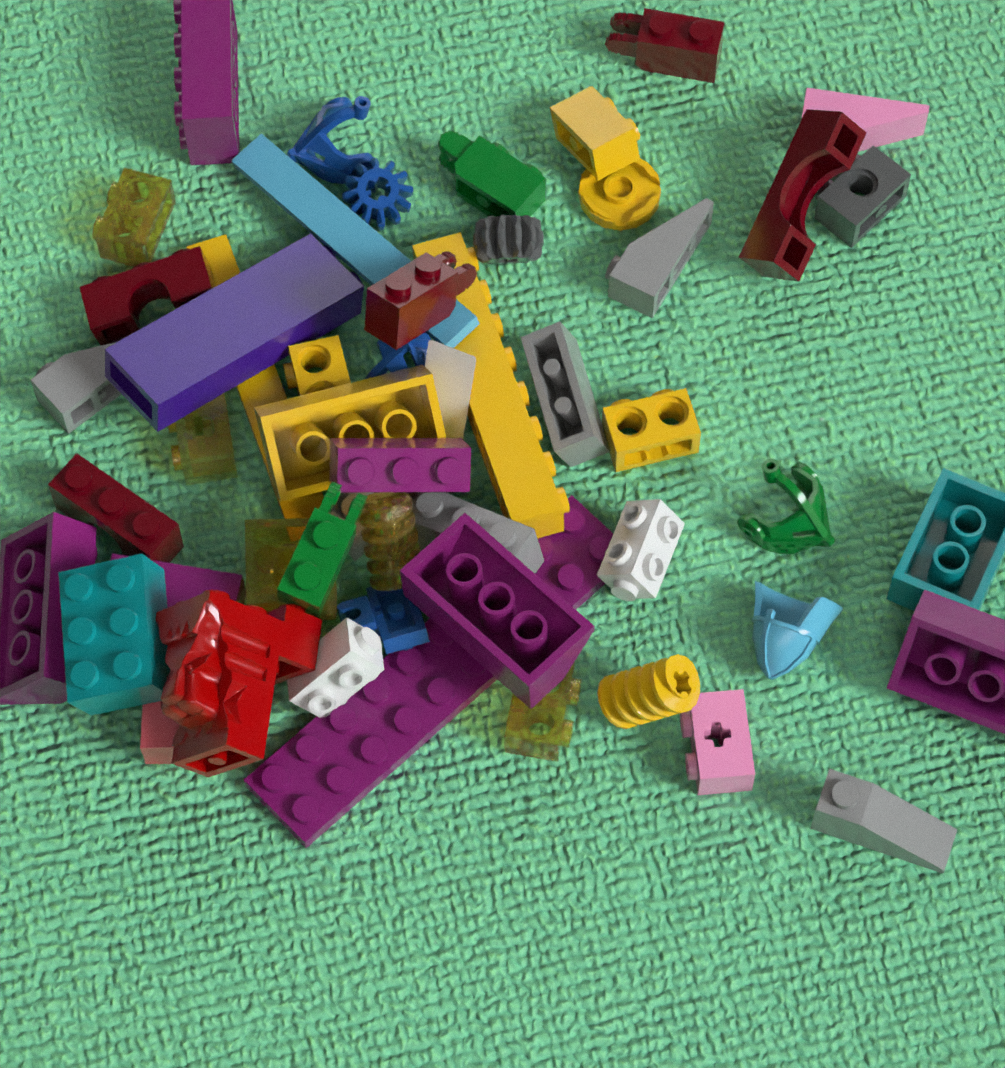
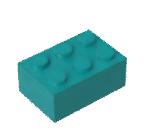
M943 468L894 572L886 599L915 611L925 589L980 610L1005 555V493Z
M137 554L58 572L67 703L92 716L162 701L161 695L167 682L166 677L171 670L165 662L168 646L162 644L159 635V625L156 622V612L167 608L164 569L145 555Z

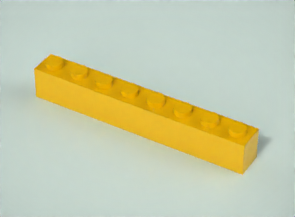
M461 232L412 245L413 259L426 252L435 257L438 254H442V252L449 251L456 255L457 262L455 268L469 263L476 267V272L479 271L475 249L473 246L466 248ZM476 275L472 286L456 296V299L477 316L480 323L454 347V349L476 357L467 413L468 420L503 516L534 528L537 539L563 532L564 514L570 512L566 492L563 487L556 488L552 477L556 476V468L550 451L542 452L539 441H543L539 420L536 415L529 417L526 406H530L527 388L524 381L516 382L513 372L517 371V365L513 351L510 346L504 348L500 339L504 337L500 316L498 313L491 314L488 305L492 304L488 284L485 279L479 281Z

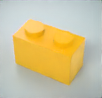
M593 86L550 107L556 139L598 181L640 159L637 141L640 140V133L636 124L631 118L625 119L617 111L613 101L609 97L604 98Z

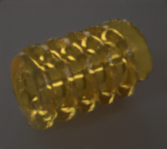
M375 492L367 495L368 498L364 506L366 510L362 511L358 523L365 527L361 531V539L367 543L364 546V555L370 558L366 566L367 570L373 574L369 580L370 586L379 591H392L402 588L400 570L421 552V547L417 543L416 518L412 512L413 501L409 494L405 492Z

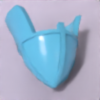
M755 581L752 639L757 663L766 678L773 680L785 675L808 659L816 645L820 644L830 625L843 611V608L825 597H816L809 604L776 592L764 584Z

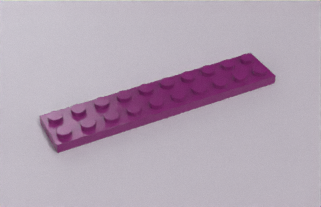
M571 495L568 498L570 512L564 514V531L538 538L544 562L535 574L573 608L578 609L605 585L597 576L613 533ZM430 618L425 622L430 642L414 646L408 650H400L388 654L383 658L384 670L375 680L367 683L351 696L344 705H340L337 709L332 710L327 717L319 718L316 716L244 779L245 786L305 848L309 847L497 680Z

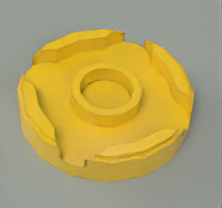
M641 158L599 181L585 169L581 174L578 191L581 208L592 222L603 228L619 231L637 228L649 221L659 207L661 197L659 176L653 167Z

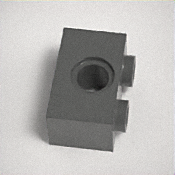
M873 145L862 156L856 155L850 170L843 172L835 181L828 180L818 190L815 196L817 204L814 219L852 248L906 198L911 174ZM854 193H862L864 194V196H859Z

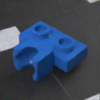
M401 578L366 588L368 597L365 595L337 605L340 621L342 622L347 617L363 627L372 629L380 636L386 654L408 650L414 646L430 642L420 609L403 594Z

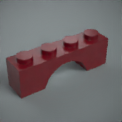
M806 109L739 258L764 277L799 282L816 246L807 235L805 229V217L809 204L817 191L829 179L851 169L867 132L843 112Z

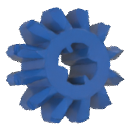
M374 157L371 159L370 170H367L364 165L358 163L355 166L357 177L346 176L345 185L350 190L342 193V200L352 204L349 208L357 215L363 214L362 219L367 224H370L371 219L377 220L378 230H384L385 218H388L393 224L397 225L401 221L399 212L408 213L410 211L411 203L406 198L413 195V187L404 184L408 178L406 171H399L393 175L395 163L392 160L388 161L385 168L382 169L379 168L378 159ZM378 188L385 190L384 195H381L378 200L371 198V193H375Z

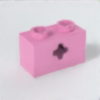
M744 689L700 693L697 704L690 711L680 713L682 738L690 737L692 753H685L688 781L696 780L698 795L752 791L755 768ZM710 739H718L721 747H714V742Z

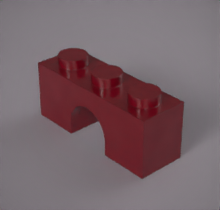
M198 246L192 249H180L171 256L153 262L139 263L130 270L112 276L98 277L92 283L80 286L79 288L90 330L102 346L118 342L140 330V313L151 301L167 299L177 309L216 287L211 266L201 247Z
M77 453L48 484L55 507L72 519L91 526L96 524L118 543L122 555L133 556L143 554L150 560L170 563L184 547L177 522Z

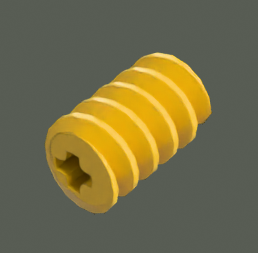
M676 654L669 658L644 664L642 667L637 666L629 669V671L625 670L616 673V675L605 676L599 682L597 691L598 702L602 713L610 723L618 728L629 729L637 725L690 711L697 704L700 695L699 675L692 661L686 656Z

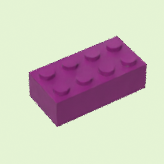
M174 0L175 24H178V33H174L175 57L178 58V67H174V83L176 92H179V101L174 102L176 127L179 126L180 149H188L191 165L232 163L231 160L240 153L238 31L233 0Z
M924 589L910 621L887 689L1005 734V620Z

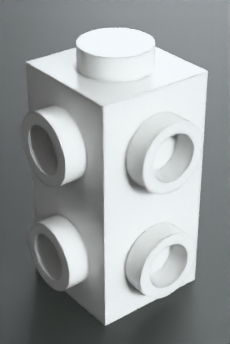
M661 499L626 501L597 576L611 588V593L621 600L635 601L636 599L656 598L685 523Z
M346 617L320 639L315 671L287 679L289 701L319 718L327 717L332 710L337 709L340 705H344L351 696L367 683L375 680L384 670L380 636L372 629L363 627Z

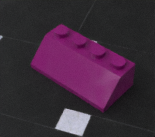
M52 512L1 540L0 705L61 704L67 701L58 572L95 564L97 558V527Z
M463 513L400 570L404 596L530 709L564 679L595 630V626L466 513Z

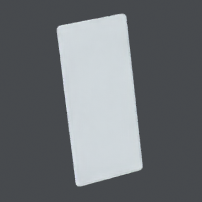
M429 340L425 367L433 375L446 437L463 439L476 357L439 342Z

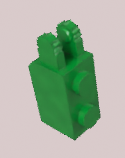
M448 130V132L440 134V141H438V147H440L441 151L439 162L440 165H443V168H447L449 172L455 175L456 196L485 215L496 217L516 214V216L528 215L531 217L545 201L546 178L535 166L528 163L524 164L511 156L501 144L491 143L480 135L473 142L464 135L454 132V130Z
M333 481L319 509L314 508L277 588V600L286 604L301 606L305 609L306 613L318 618L356 536V524L368 498L358 493L350 503L346 519L338 518L330 513L333 506L339 500L342 485Z

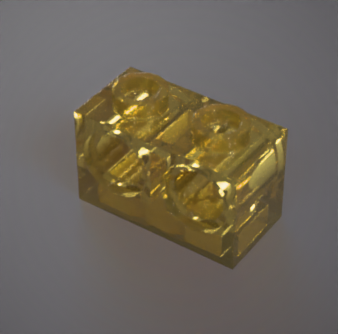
M128 168L123 169L118 182H113L109 188L107 196L108 206L104 215L98 216L94 223L92 237L96 240L100 258L133 267L139 263L151 262L176 203L170 179ZM139 199H145L144 201H141V202H134V201L139 200ZM131 233V234L128 235V236L119 237V235H121V234Z
M575 662L564 679L558 684L559 689L548 693L532 709L527 707L514 694L512 695L504 735L505 753L558 762L561 746L570 747L574 721L567 720L569 705H578L582 679L574 678ZM535 723H544L550 726L551 730L546 734L537 735L532 733L529 727Z

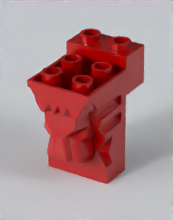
M213 589L205 590L200 595L185 601H179L173 606L156 612V622L159 625L161 642L168 646L165 662L171 669L166 677L167 682L161 695L163 702L162 712L165 716L180 724L173 738L172 746H174L171 764L209 778L263 760L274 686L288 679L315 671L322 620L305 613L303 607L295 604H282L277 609L267 612L259 606L241 604L230 599L228 593Z

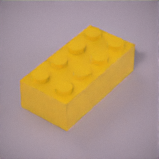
M424 365L254 407L273 489L280 502L328 490L331 484L329 482L330 438H447L433 375Z

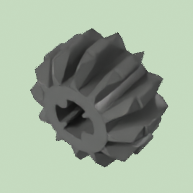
M516 214L496 217L489 216L475 223L473 247L477 259L482 263L501 265L528 263L529 261H536L542 255L544 233L541 229V221L535 217L528 215L516 216Z

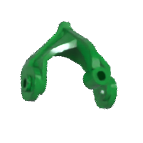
M765 460L762 464L765 481L770 484L776 483L791 497L799 510L782 521L772 523L767 522L753 512H749L747 515L743 514L737 520V524L743 534L761 548L778 554H794L806 551L814 546L830 547L835 542V539L830 531L823 486L815 472L802 462H796L791 467L794 479L810 493L807 500L800 489L787 476L781 473L777 460ZM808 531L804 535L793 536L794 532Z

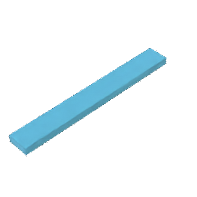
M262 133L231 160L239 172L321 243L328 246L336 256L370 285L375 284L411 262L409 258ZM456 299V306L451 315L427 330L426 333L436 342L454 348L480 323L477 316Z

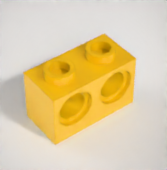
M339 335L288 346L290 363L283 364L288 389L297 388L298 396L351 383ZM313 367L323 368L322 371L317 373L307 372Z
M687 388L675 391L663 389L655 392L650 397L633 401L631 399H621L603 408L602 425L615 472L699 453L701 431ZM672 418L680 423L668 425L663 423L662 420ZM632 428L638 433L626 435L621 433L620 430Z

